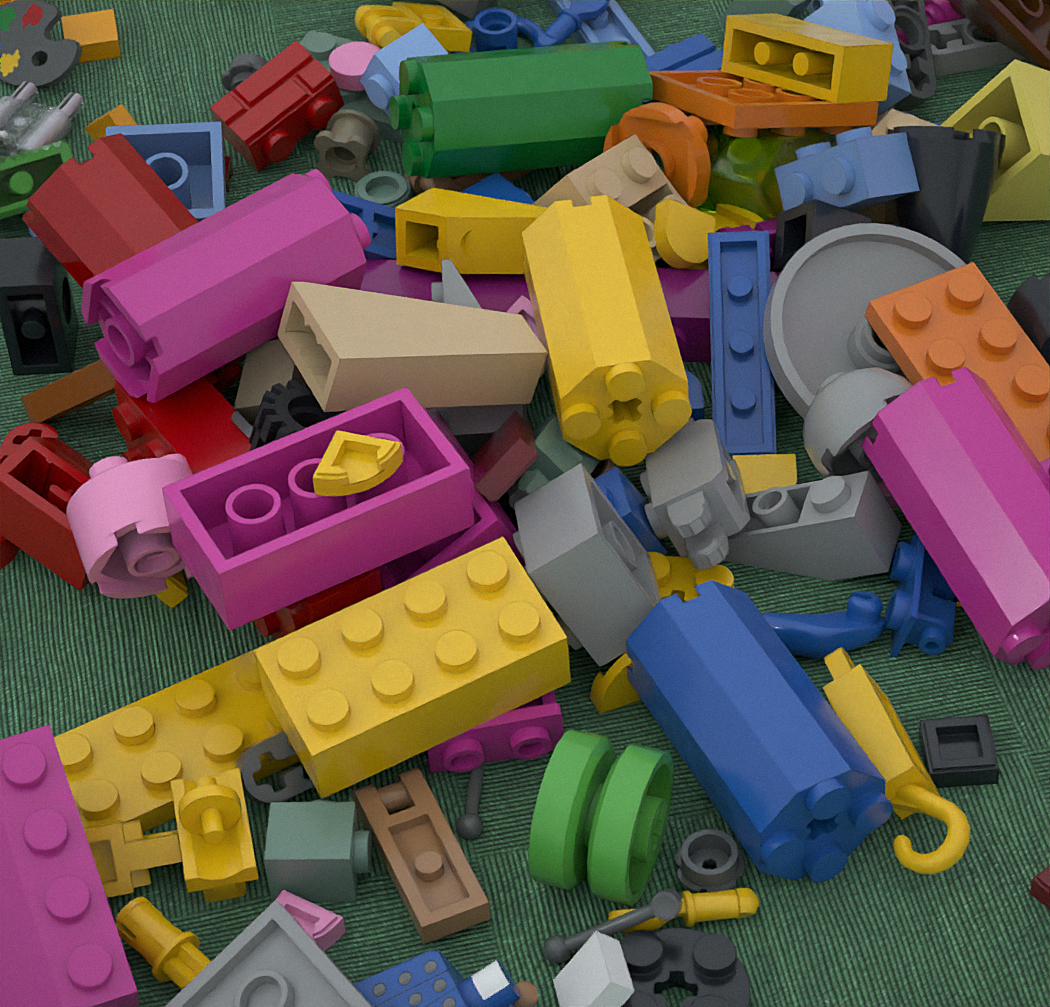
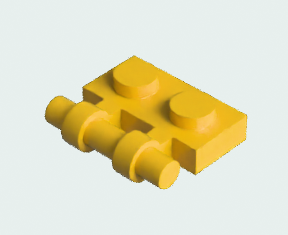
M393 2L392 6L362 5L356 10L355 26L357 30L371 44L380 48V50L423 23L448 54H451L452 51L470 52L472 30L444 6Z

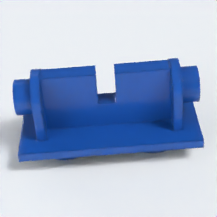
M915 532L910 543L899 542L890 567L889 577L898 581V588L893 591L889 599L884 617V627L893 630L890 657L897 658L905 642L919 646L920 650L926 654H941L952 643L954 637L956 602H953L955 594Z

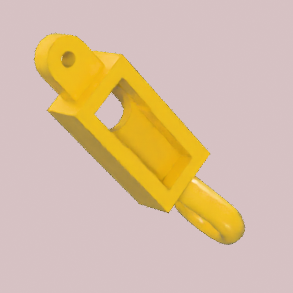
M842 647L838 648L824 657V661L834 680L822 688L837 716L885 778V796L893 805L894 812L902 820L913 813L926 814L942 821L947 826V836L943 844L937 850L928 854L915 852L907 836L899 835L893 840L895 856L904 867L918 874L934 875L946 871L962 858L970 843V825L967 816L956 804L940 796L886 693L861 664L855 666L848 653Z

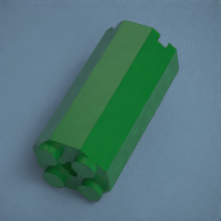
M621 40L407 57V60H402L399 65L400 95L391 96L389 101L391 125L394 130H401L404 142L402 160L406 175L408 177L422 176L429 179L579 165L589 162L603 153L608 131L611 126L620 122L624 113L641 106L642 100L653 99V82L641 47L635 44L628 45L629 42Z

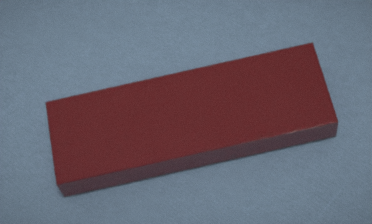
M516 410L472 456L474 487L491 503L494 500L497 502L537 459L532 425Z

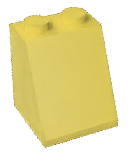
M1015 59L940 125L954 127V131L970 133V138H973V129L988 130L1006 135L1005 150L982 222L1050 220V71Z

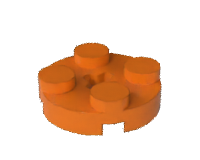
M654 102L630 109L623 114L624 116L618 124L611 126L605 138L603 153L636 134L647 151L651 154L657 152L660 155L664 167L662 172L688 206L695 208L705 202L708 196L711 165L706 145L708 139L707 129L699 118L686 116L681 110L669 104Z

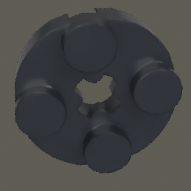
M667 928L655 931L635 930L621 940L620 945L635 991L621 1007H670L668 1006L666 996L660 993L673 987L684 988L694 994V996L684 997L682 1007H750V983L747 971L737 958L736 946L726 936L717 933L706 934L692 929Z

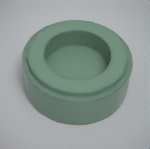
M392 171L370 173L361 178L354 189L355 197L394 209L412 199L411 186L408 179Z

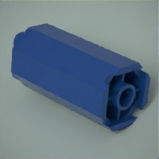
M710 580L695 586V589L700 594L699 597L684 603L677 594L660 600L626 640V654L633 662V668L627 666V679L760 872L794 881L807 875L814 882H824L835 877L845 867L847 857L867 835L883 825L891 816L893 805L885 796V778L745 592Z

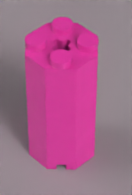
M313 169L303 175L292 173L88 279L83 284L81 312L87 327L97 321L99 322L104 338L94 342L100 359L126 392L136 398L147 393L146 401L156 403L278 336L277 333L291 282H309L360 290L367 265L363 250L371 244L370 234L362 219L356 214H350L334 196L328 180L319 170Z
M964 367L951 371L957 382L942 387L935 376L921 380L876 414L872 426L878 435L875 440L866 435L861 446L993 656L1011 665L1027 661L1033 670L1044 669L1050 666V478L983 378Z

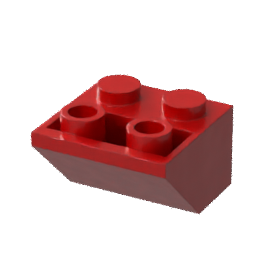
M29 436L0 464V534L81 591L90 581L85 572L67 518L66 509L73 494L91 479L89 469L94 463L58 438Z

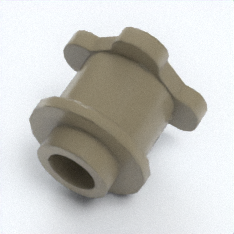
M340 110L335 112L328 121L327 130L319 132L314 140V146L319 150L320 155L316 164L317 170L327 178L341 176L350 178L354 182H358L361 178L370 174L371 168L366 163L368 154L373 153L380 144L381 133L377 124L372 118L356 110Z

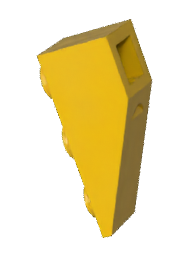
M432 187L395 207L396 263L398 265L442 273L441 260L451 259L459 274H524L523 260L525 258L522 247V232L547 207Z

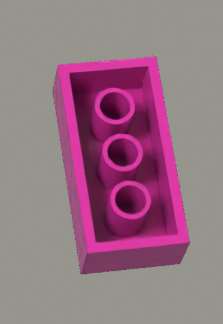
M407 387L162 487L172 543L229 631L475 525L470 468ZM337 430L402 443L403 461L388 479L377 486L344 496L315 495L312 477Z

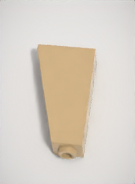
M291 282L277 333L324 412L349 411L404 387L409 389L423 408L530 404L539 377L545 371L548 351L526 320L519 314L309 282Z

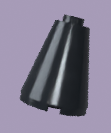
M898 126L893 127V130L887 129L886 135L906 132L920 190L895 199L899 227L915 231L935 240L953 252L965 264H969L1005 150L1006 135L999 132L973 129V138H970V133L954 131V127Z

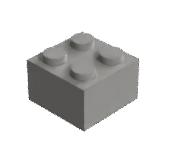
M580 463L514 503L519 530L513 533V539L525 560L526 566L523 567L543 600L545 602L548 600L558 613L556 620L567 636L569 645L575 650L584 647L597 665L601 667L626 652L627 638L661 600L650 555Z

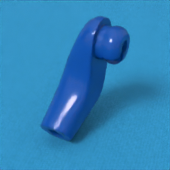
M866 591L852 593L847 602V610L818 615L771 612L763 614V617L791 654L808 658H824L840 647L846 652L861 647L877 639L885 626V618L880 615L883 610L882 600L876 594Z

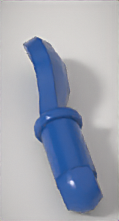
M571 0L570 8L562 9L558 14V18L544 33L541 32L537 36L534 47L553 46L556 42L563 44L573 32L580 30L582 26L581 20L598 18L603 14L610 0Z

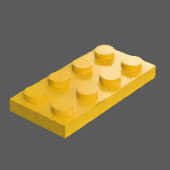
M251 650L54 737L83 827L123 820V823L140 820L143 833L176 818L170 781L182 778L197 781V779L203 776L215 778L226 770L235 769L240 754L247 747L282 731L283 728L264 695L254 651ZM288 740V744L293 748L291 742ZM263 753L259 756L261 768L253 773V779L258 781L299 762L300 759L297 753L285 759L269 761Z

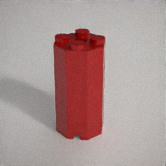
M121 133L101 137L90 144L87 148L95 156L92 159L78 163L72 157L59 166L28 199L26 206L30 211L25 212L22 218L82 289L84 282L198 223L195 217ZM276 336V337L272 338L271 340H277V339H279V337ZM247 353L205 375L219 393L225 391L241 377L243 368L239 364L246 358Z

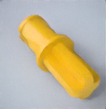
M143 896L130 901L115 918L118 921L115 925L119 937L146 959L152 966L153 977L162 983L171 980L182 990L211 962L199 951L200 941L194 933L190 931L182 932L178 927H175Z

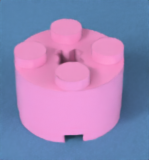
M170 454L161 458L128 462L124 457L112 456L95 463L89 469L91 479L73 494L66 509L67 518L91 585L94 582L97 583L100 593L111 598H138L167 590L165 578L183 569L187 580L193 577V574L172 543L162 487L193 475L186 457L181 454Z

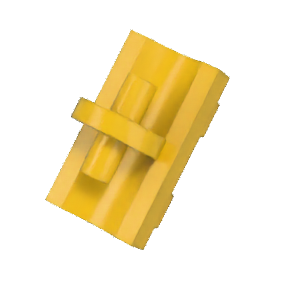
M240 769L226 770L215 778L203 776L197 779V781L183 778L170 781L188 893L203 890L205 901L208 902L242 897L247 893L245 882L258 880L259 877Z

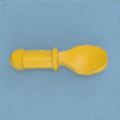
M736 888L733 890L696 894L684 891L681 894L682 909L674 918L683 917L684 924L687 927L694 926L695 922L745 918L756 913L759 907V898L751 888ZM635 909L613 910L608 913V920ZM655 917L620 932L629 934L635 930L655 931L670 920L665 921Z

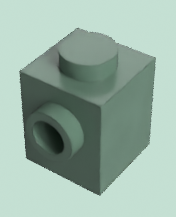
M325 799L311 802H270L264 864L272 902L276 900L283 890L309 902L357 901L359 873L371 872L372 836L370 830H359L355 802H334Z

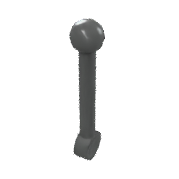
M485 761L479 767L470 770L465 813L458 818L456 823V832L465 840L476 839L483 831V822L478 817Z
M663 889L654 895L650 904L567 938L561 935L549 937L544 943V955L548 961L557 964L564 963L569 959L571 951L581 948L595 931L610 936L655 917L665 921L671 920L680 913L683 904L682 898L672 889Z

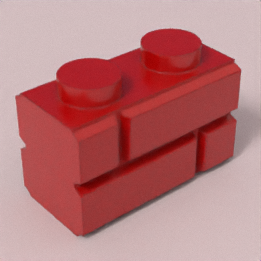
M296 40L209 109L215 122H221L223 137L260 172L271 162L278 163L286 159L294 150L295 144L313 129L325 128L331 116L338 112L345 103L332 74L319 61L314 60L312 55Z

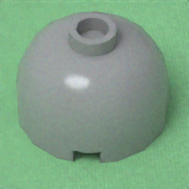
M879 367L851 370L847 373L839 372L831 375L820 384L816 391V396L806 413L802 431L804 447L817 472L823 479L830 476H844L869 471L877 485L884 482L861 445L866 435L874 440L876 439L878 434L872 426L876 414L911 388L913 385L902 376Z

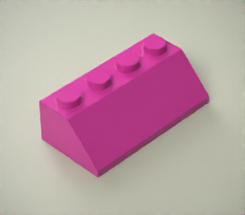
M50 725L1 739L0 1007H139L138 991Z

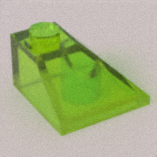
M719 125L707 146L711 165L708 196L703 204L697 206V210L704 213L716 212V204H730L752 211L764 221L777 218V214L783 212L784 208L774 168L797 160L795 150L827 142L825 133L806 129L804 136H785L772 133L771 128L758 129L757 137L743 138L724 134V125Z

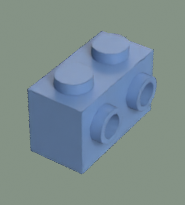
M871 127L846 131L836 135L837 146L831 147L830 142H823L795 150L797 160L774 168L784 211L817 199L852 212H857L920 191L906 132L873 136Z

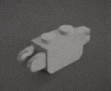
M690 418L686 425L654 453H648L645 456L647 471L640 473L639 476L650 503L644 505V509L656 536L660 540L670 537L680 557L683 558L688 555L695 568L702 570L710 567L714 568L715 565L726 559V555L729 554L728 550H730L727 537L740 532L751 518L740 468L735 459H731L725 449L714 421L709 419L694 421L693 418Z

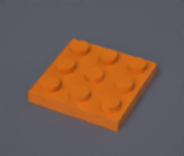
M721 70L649 71L653 82V99L660 101V103L674 106L683 113H691V116L699 118L704 125H724L723 133L730 136L743 138L757 137L758 129L771 128L772 133L779 135L804 136L806 127H817V130L820 132L838 135L852 130V126H876L878 102L836 104Z

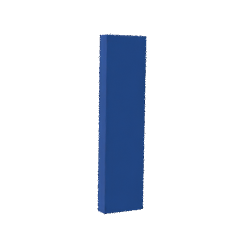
M769 231L708 233L713 421L718 428L720 439L731 459L732 455L776 454L774 376L766 357L763 340L764 311L771 291Z

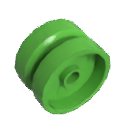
M578 729L566 731L557 743L546 767L536 800L528 850L529 873L533 880L553 887L571 890L577 887L588 875L591 890L596 898L626 906L638 903L648 886L657 863L669 817L674 783V763L670 752L633 744L627 746L616 759L613 746L608 737Z

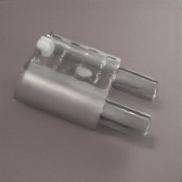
M24 81L10 97H0V159L54 142L63 141L72 130L71 120L84 106L83 98L78 93L70 92L56 108L34 103L31 101L38 95L37 87L31 82L28 83V81Z

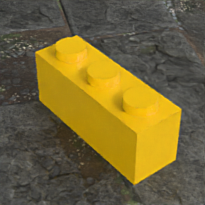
M776 13L727 15L721 71L836 104L886 101L894 44Z

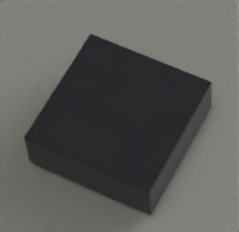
M988 715L919 720L918 736L923 762L936 788L998 784L1000 768Z

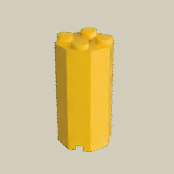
M608 195L589 197L591 205L577 207L573 206L572 199L555 201L522 232V247L525 258L523 260L524 274L540 342L548 351L546 369L562 438L598 460L611 459L616 465L632 466L641 462L648 453H654L689 422L692 414L688 398V379L644 223L640 215Z

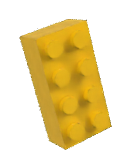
M504 537L253 650L264 695L321 799L571 682L567 636Z

